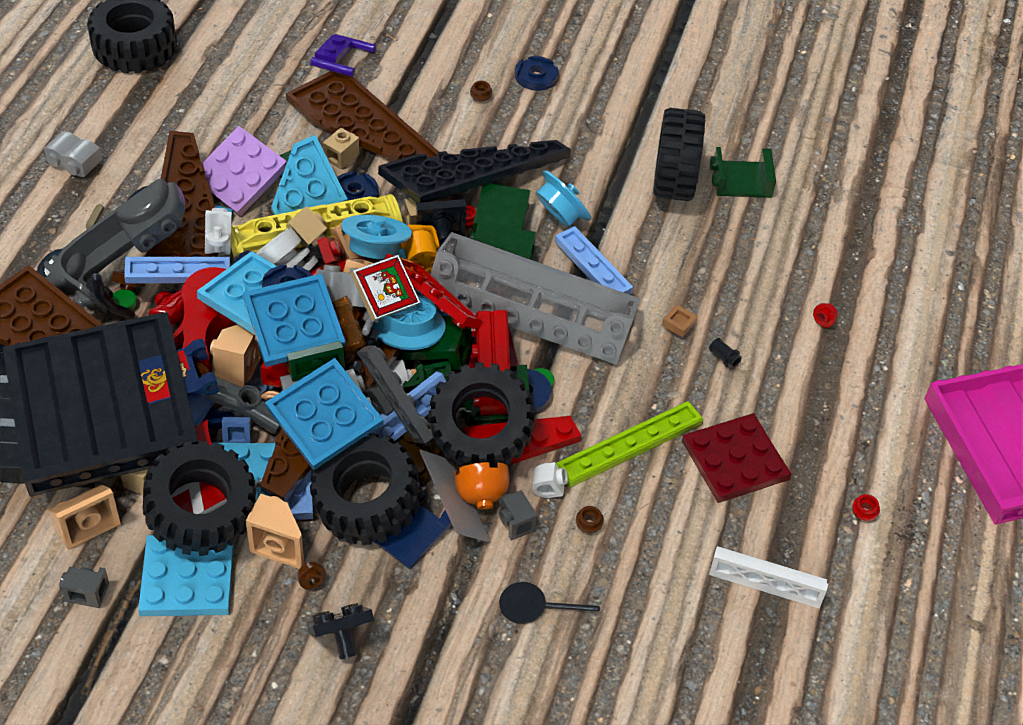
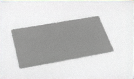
M419 450L455 532L490 543L491 541L475 506L466 503L456 490L454 471L458 473L459 471L455 462H450L444 457Z

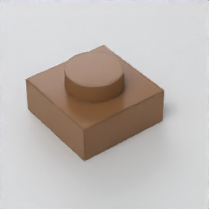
M676 304L663 318L662 326L684 337L694 326L698 316Z

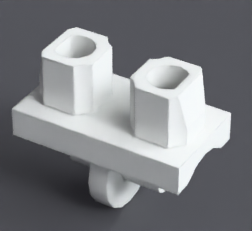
M213 208L212 211L206 210L205 254L224 252L226 255H230L232 212H227V209Z

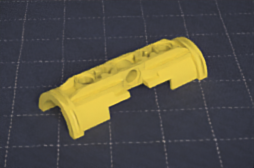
M393 194L383 195L379 198L369 196L328 205L308 207L313 213H319L326 221L325 226L327 229L323 233L325 237L335 238L331 229L341 224L344 219L355 215H378L403 223L398 203ZM302 209L251 219L241 225H232L231 251L233 259L245 251L258 252L273 238L286 230L287 223ZM299 243L295 250L299 252L301 247L304 246Z

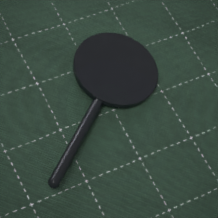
M528 582L511 584L505 588L499 600L501 613L506 619L517 624H527L537 620L545 608L600 611V606L546 602L541 589Z

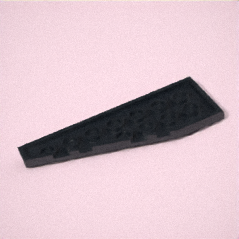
M558 140L530 142L529 147L509 144L507 149L497 150L496 146L461 149L460 154H448L447 151L438 152V156L427 157L426 153L379 165L378 174L416 203H425L448 198L451 195L466 192L469 189L497 180H504L516 174H523L526 171L541 168L547 164L557 163L560 160L569 158L571 149Z

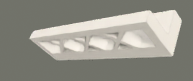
M718 546L709 572L711 576L819 609L828 587L827 579Z

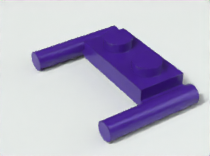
M334 34L315 52V57L311 58L310 65L353 77L355 68L338 64V62L352 47L375 53L376 44Z

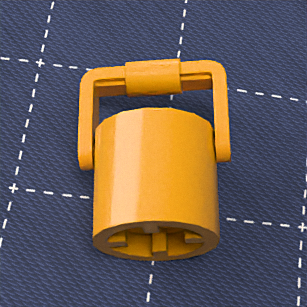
M407 225L411 229L412 235L409 240L400 243L399 249H404L407 260L416 262L427 272H431L437 249H439V240L435 228L430 225Z

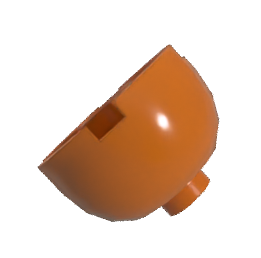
M489 462L476 463L460 467V473L454 471V481L458 494L466 503L477 505V509L480 510L493 508V503L498 502L503 495L507 494L509 489V468L504 463H498V468H491Z

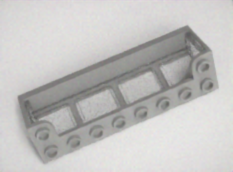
M453 232L438 249L431 275L475 315L477 311L490 310L493 312V310H506L509 327L616 365L640 301L638 297Z

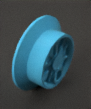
M544 170L542 174L545 184L535 194L546 209L566 227H570L578 218L590 221V213L576 197L579 191L571 183L567 187L552 173Z
M355 215L344 219L341 224L342 230L350 236V250L358 255L374 259H384L388 253L395 256L398 255L400 243L409 240L412 235L411 229L406 224L378 215Z
M416 292L420 300L418 305L381 318L378 324L374 323L372 329L380 331L378 339L389 346L404 350H418L430 347L440 341L445 333L446 325L442 315L436 311L435 303L425 295Z

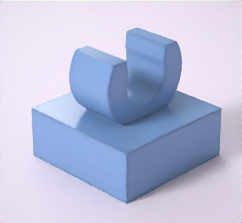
M223 417V443H251V417Z

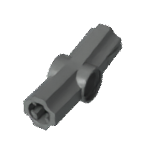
M215 376L219 392L212 395L204 394V398L230 408L236 417H251L253 422L272 434L276 433L280 425L266 408V400L262 398L260 391L256 387L251 385L241 387Z

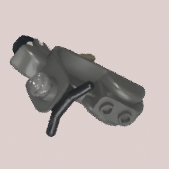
M157 179L150 185L136 190L125 203L100 221L99 219L105 208L102 204L96 205L86 223L87 230L73 239L66 247L48 253L39 263L37 272L85 311L97 309L104 315L110 311L126 319H133L135 312L117 304L112 299L113 292L109 287L104 286L102 277L98 273L135 246L141 253H145L170 237L180 227L186 209L185 198L182 190L175 182L167 184L164 179Z

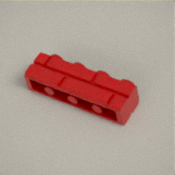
M477 311L476 315L482 320V323L478 329L471 328L472 337H477V344H472L473 360L483 362L484 367L490 368L491 363L498 364L503 372L506 368L510 370L507 311ZM474 398V407H480V416L508 414L506 407L493 398Z

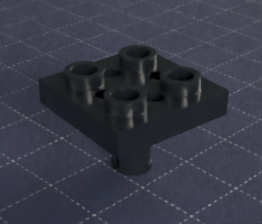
M465 199L416 203V225L433 226L439 240V248L451 232L465 237Z
M354 603L341 607L342 612L338 614L325 611L312 615L313 621L306 622L309 634L319 637L334 633L339 659L358 655L351 628L374 621L372 609L363 607L362 604Z

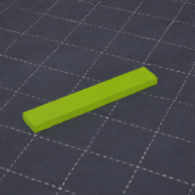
M687 401L565 458L556 464L559 468H565L568 476L567 486L571 488L702 425L703 418L692 404Z

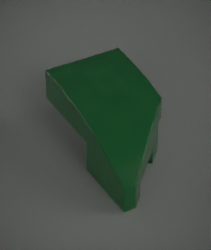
M450 361L425 365L424 367L419 363L415 368V374L409 381L403 383V389L405 392H411L436 371L442 373L446 380V375L453 371Z

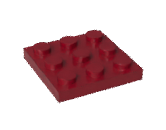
M754 413L683 435L682 443L717 503L790 480V470Z

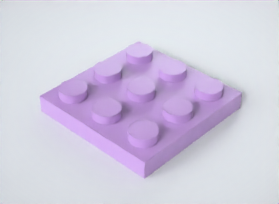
M238 126L202 164L211 195L229 209H233V212L241 217L284 172L287 161Z

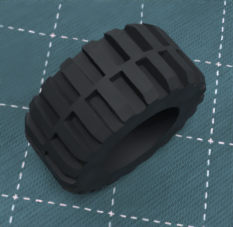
M105 0L104 3L100 2L97 4L96 9L94 8L89 15L87 26L93 55L105 67L109 66L111 70H121L122 73H129V71L141 73L142 70L150 71L155 66L163 65L165 60L168 61L176 49L177 39L173 14L163 1Z
M671 107L664 110L653 194L656 197L690 201L694 198L700 170L706 116L701 111Z
M475 362L476 367L468 368L466 364L460 366V372L457 374L451 371L446 375L447 381L445 383L439 382L436 387V395H432L430 400V427L439 451L442 450L444 457L450 462L456 461L458 467L489 462L491 468H496L498 463L512 464L511 459L514 457L519 458L523 454V448L529 445L531 433L534 431V405H532V397L529 390L525 389V383L521 378L515 379L514 372L508 368L503 372L500 370V366L491 363L489 368L484 367L483 362ZM477 397H490L499 401L506 407L508 413L506 426L498 434L489 438L479 439L467 436L459 430L456 423L457 412L464 403Z
M369 433L367 437H363L313 470L310 478L312 481L310 493L323 525L327 530L332 531V534L338 539L345 537L347 543L357 544V541H361L362 545H371L372 541L378 540L379 543L387 541L386 537L392 534L395 537L402 532L401 528L404 525L408 527L413 521L412 514L416 515L420 508L419 501L422 499V489L414 460L400 442L394 443L393 438L388 436L380 438L378 434ZM379 475L391 480L387 489L379 497L371 501L354 503L343 499L347 488L362 477Z
M199 440V444H192L191 441L184 442L182 447L178 449L176 446H172L166 450V456L161 454L154 460V466L149 467L146 473L142 506L143 515L146 516L145 523L149 530H154L153 536L159 542L165 540L166 547L173 551L176 548L182 549V554L191 555V551L199 552V556L208 555L209 550L213 549L215 553L225 550L226 543L230 546L235 544L239 540V534L243 535L247 530L246 519L252 511L256 498L255 479L253 473L248 472L249 466L243 459L238 461L239 454L232 449L227 452L224 450V445L218 443L212 446L207 445L208 441ZM203 482L218 488L226 497L227 502L214 512L194 514L180 508L173 501L171 495L185 484Z

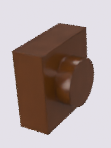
M113 271L111 281L120 283V288L135 290V287L145 286V283H125V271Z

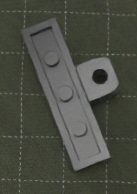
M375 345L365 346L359 350L357 354L378 385L365 393L370 398L375 410L380 414H387L394 410L414 443H426L432 439L433 435L429 430L431 428L430 424L417 412L415 408L416 402L412 396L403 390L400 385L402 381L399 375L389 368L386 363L387 357L385 353Z

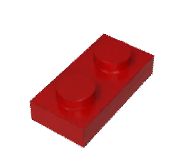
M324 237L317 240L325 264L343 260L344 250L340 241L336 242V239L332 237Z

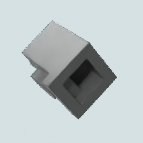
M522 490L513 494L507 493L499 499L501 506L499 517L504 526L508 525V537L511 541L536 531L537 514Z
M69 567L68 571L64 572L60 578L59 588L63 592L65 602L100 608L110 583L105 568L100 567L98 572H95L86 567L80 569Z

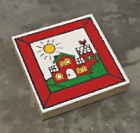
M399 255L356 269L350 273L372 322L414 307L420 303Z

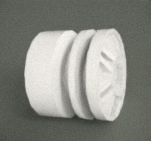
M292 227L284 230L256 252V254L276 266L287 265V268H294V265L309 272L318 262L314 255L305 261L303 260L310 252L308 247L299 252L295 250L301 242V238Z

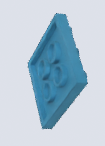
M322 274L243 292V299L265 367L287 362L288 353L340 341L342 346L345 347L346 341Z
M336 358L265 402L268 411L313 470L384 424L382 417Z

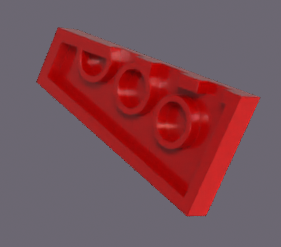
M388 253L384 260L394 257L395 255ZM399 257L413 287L434 302L439 310L449 314L457 326L463 329L466 326L478 329L482 320L420 264Z
M561 416L534 419V431L531 433L529 445L523 448V454L519 458H512L511 463L515 464L581 442L582 435L572 417ZM507 422L462 427V432L473 438H489L498 434L506 426Z

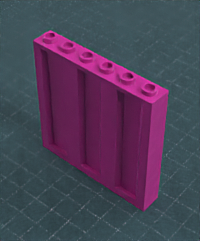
M1023 364L1009 365L997 370H985L977 374L961 375L957 378L937 380L930 383L924 400L994 525L1023 519Z

